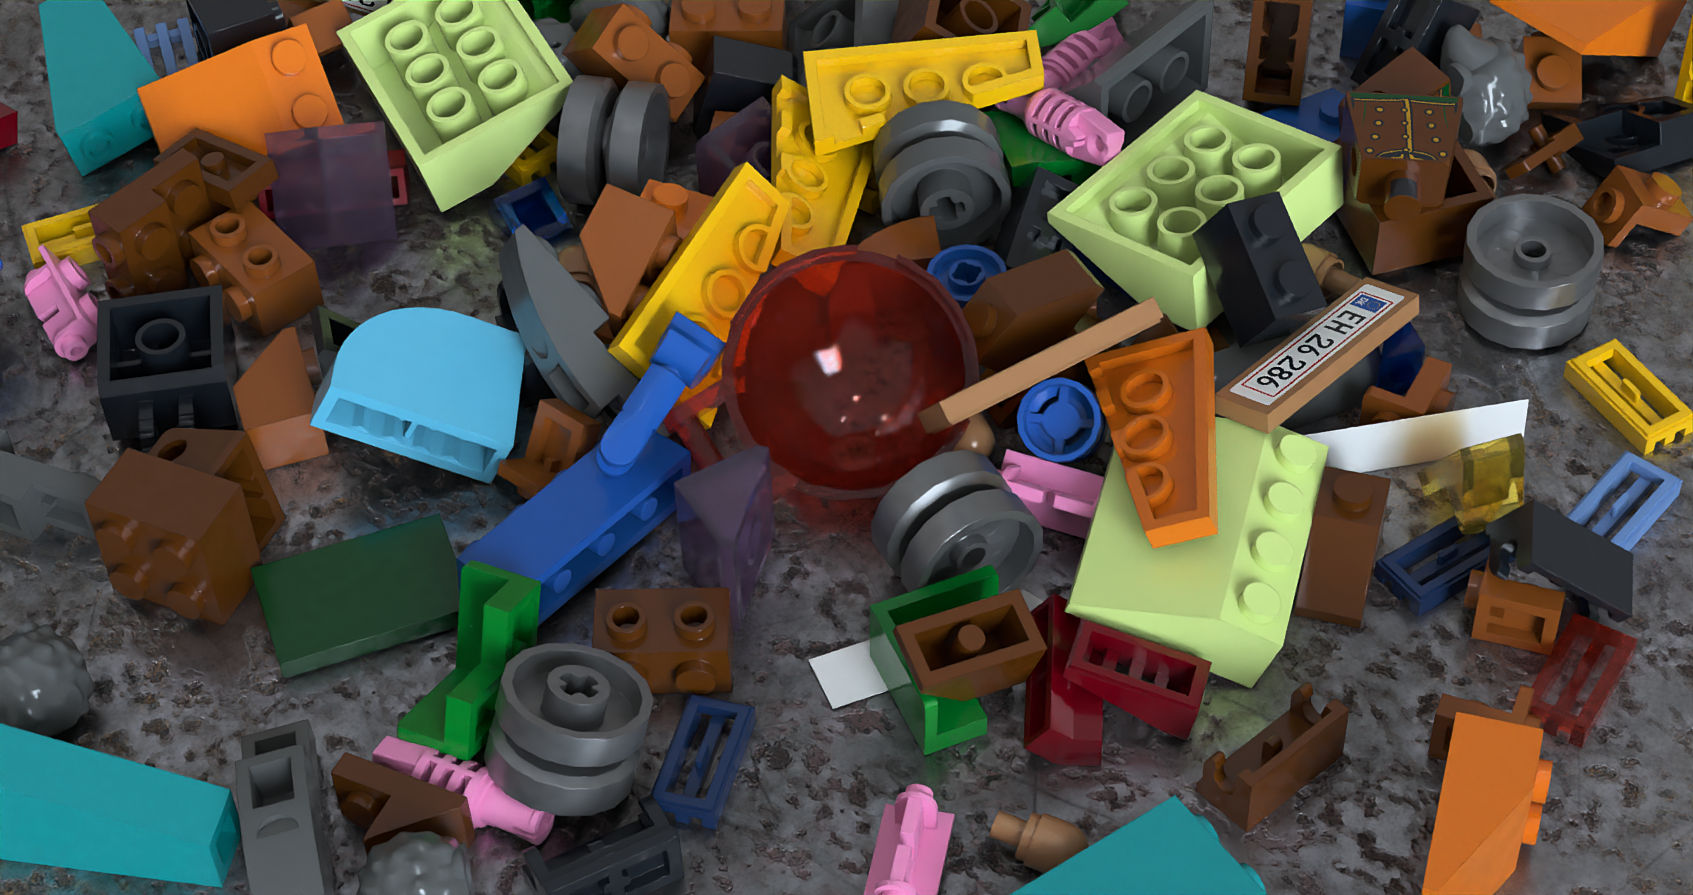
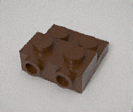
M181 148L88 211L95 233L92 245L96 254L104 263L108 276L105 288L111 299L190 288L185 269L190 266L189 261L195 256L188 232L214 218L199 160L196 156Z

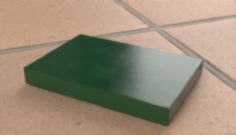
M440 513L250 568L283 679L458 627L460 599L457 562Z

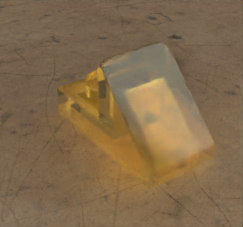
M1522 433L1462 448L1417 472L1424 497L1447 491L1460 531L1463 534L1469 535L1486 530L1487 524L1523 505L1525 443Z

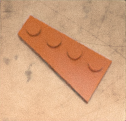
M1206 327L1096 354L1085 359L1086 367L1096 388L1100 407L1111 431L1110 435L1115 450L1123 465L1124 475L1143 530L1152 548L1218 534L1214 344Z

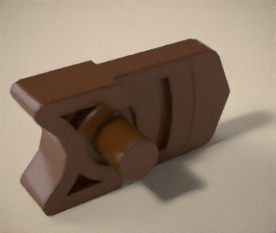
M1575 122L1555 132L1552 130L1548 133L1542 123H1539L1527 130L1533 140V143L1529 145L1530 150L1504 166L1500 171L1505 180H1512L1545 161L1553 175L1566 168L1560 154L1581 142L1584 137Z

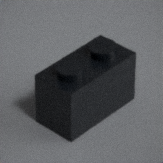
M1279 191L1227 203L1192 234L1240 348L1291 335L1328 306Z

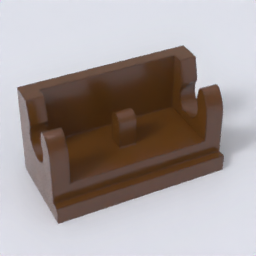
M1309 682L1304 683L1292 693L1290 709L1227 759H1225V754L1222 751H1218L1204 762L1203 776L1196 782V791L1246 833L1343 756L1350 709L1335 698L1324 707L1320 715L1311 703V696L1314 693L1313 687Z

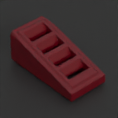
M1081 618L1063 677L1153 727L1187 741L1199 712L1212 662ZM1092 649L1105 655L1102 667L1089 663ZM1117 662L1129 668L1128 675L1115 671ZM1144 676L1152 680L1154 683L1151 684L1146 681L1141 680V677Z

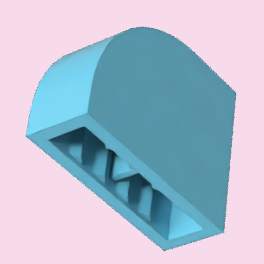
M414 307L381 313L359 325L342 344L316 393L309 425L490 484L497 474L500 460L507 458L514 445L526 346L520 333L454 311Z

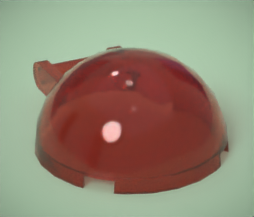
M840 245L814 249L781 263L754 285L730 322V330L721 362L722 379L673 408L663 421V424L669 433L676 431L687 449L691 451L693 459L725 508L720 515L728 528L743 522L793 490L840 502L885 496L901 477L920 463L942 453L952 452L966 432L970 423L969 417L932 435L931 432L927 434L917 413L979 382L980 368L974 335L960 305L937 278L910 259L899 254L897 259L876 252L858 250V245ZM726 402L728 413L741 442L761 466L775 477L746 495L699 420V417Z

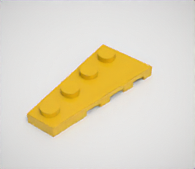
M1036 30L803 52L815 157L876 139L881 127L898 112L922 102L951 100L970 104L979 109L1044 89V69Z
M781 75L772 89L771 185L789 200L791 204L770 264L825 292L835 278L873 164L872 145L875 139L815 157L807 89L784 75Z
M748 162L733 169L607 349L611 355L641 380L651 365L649 359L656 344L676 312H679L725 342L726 346L723 353L708 375L694 389L685 387L682 395L672 408L698 432L709 429L712 426L718 409L714 406L721 383L728 380L736 356L732 355L741 327L749 322L755 305V301L752 300L760 274L767 272L791 204Z

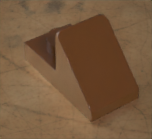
M198 128L189 132L153 159L156 166L181 148L196 156L199 160L213 218L230 209L238 210L249 200L252 202L261 191L279 178L272 158Z
M344 752L331 771L341 813L356 825L368 829L363 840L367 856L373 846L388 842L402 831L412 833L431 831L441 837L451 836L458 842H465L467 849L470 848L476 839L466 796Z

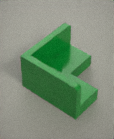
M470 560L462 567L456 667L397 723V738L439 750V753L449 754L463 761H469L487 743L496 712L495 704L506 663L522 650L536 646L541 581L475 560Z
M987 565L870 605V657L924 756L987 734L988 717L977 698L959 701L921 694L895 639L893 630L895 626L998 595L999 576L992 565Z

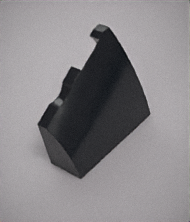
M1662 96L1627 103L1597 104L1596 115L1581 120L1561 114L1558 109L1541 113V123L1547 133L1552 130L1554 132L1573 122L1576 123L1584 139L1567 150L1566 153L1587 169L1604 178H1607L1616 165L1648 172L1693 157V104L1673 97Z

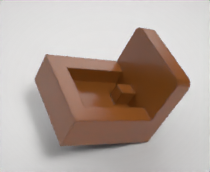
M1536 31L1530 36H1523L1517 50L1525 55V67L1532 76L1529 90L1534 95L1532 101L1527 105V109L1578 110L1582 104V55L1541 31Z
M1616 165L1583 206V212L1593 218L1604 236V245L1614 248L1623 241L1636 224L1680 236L1693 221V216L1680 198L1682 196L1680 187L1671 178L1660 172H1653L1651 175L1620 165Z
M1428 356L1405 397L1375 386H1369L1363 396L1359 426L1453 411L1456 393L1448 390L1452 364Z
M558 398L541 399L525 457L500 460L497 474L516 485L517 493L530 500L550 484L556 474L570 468L594 448L602 423Z

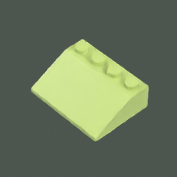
M394 0L336 31L361 81L398 142L405 150L406 155L441 212L492 186L561 110L569 87L573 82L518 0Z
M1195 90L1047 212L1048 223L1138 303L1154 297L1161 312L1165 313L1172 323L1189 331L1206 327L1224 309L1192 234L1227 203L1279 191L1300 242H1302L1344 204L1342 146L1202 91Z
M1215 417L1218 534L1153 549L1143 530L1124 475L1123 465L1113 445L1064 612L1211 661L1210 672L1252 689L1283 647L1329 446L1281 426L1266 434L1231 419Z

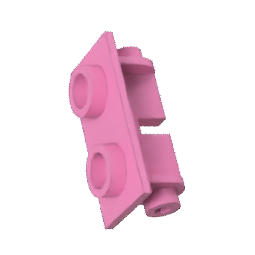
M42 244L38 249L46 264L41 268L30 271L26 275L23 291L37 317L44 322L42 326L56 353L68 360L77 361L85 357L89 348L97 342L99 300L90 292L87 293L85 288L91 285V281L74 259L67 256L61 261Z
M1006 449L1001 470H997L1011 488L1012 493L1018 495L1040 526L1086 539L1104 476Z
M911 784L906 787L905 792L897 796L895 805L885 804L864 895H938L955 814L938 812V805L933 799V791L929 787L922 784Z

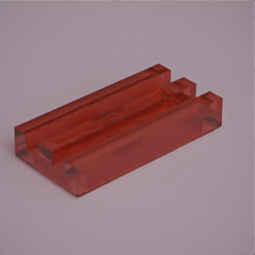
M1574 613L1531 688H1535L1530 714L1542 717L1541 722L1545 723L1544 732L1556 737L1559 730L1571 734L1570 744L1582 748L1633 658L1638 639ZM1582 635L1592 638V642L1555 706L1544 702ZM1607 646L1616 648L1579 716L1571 714L1572 707Z

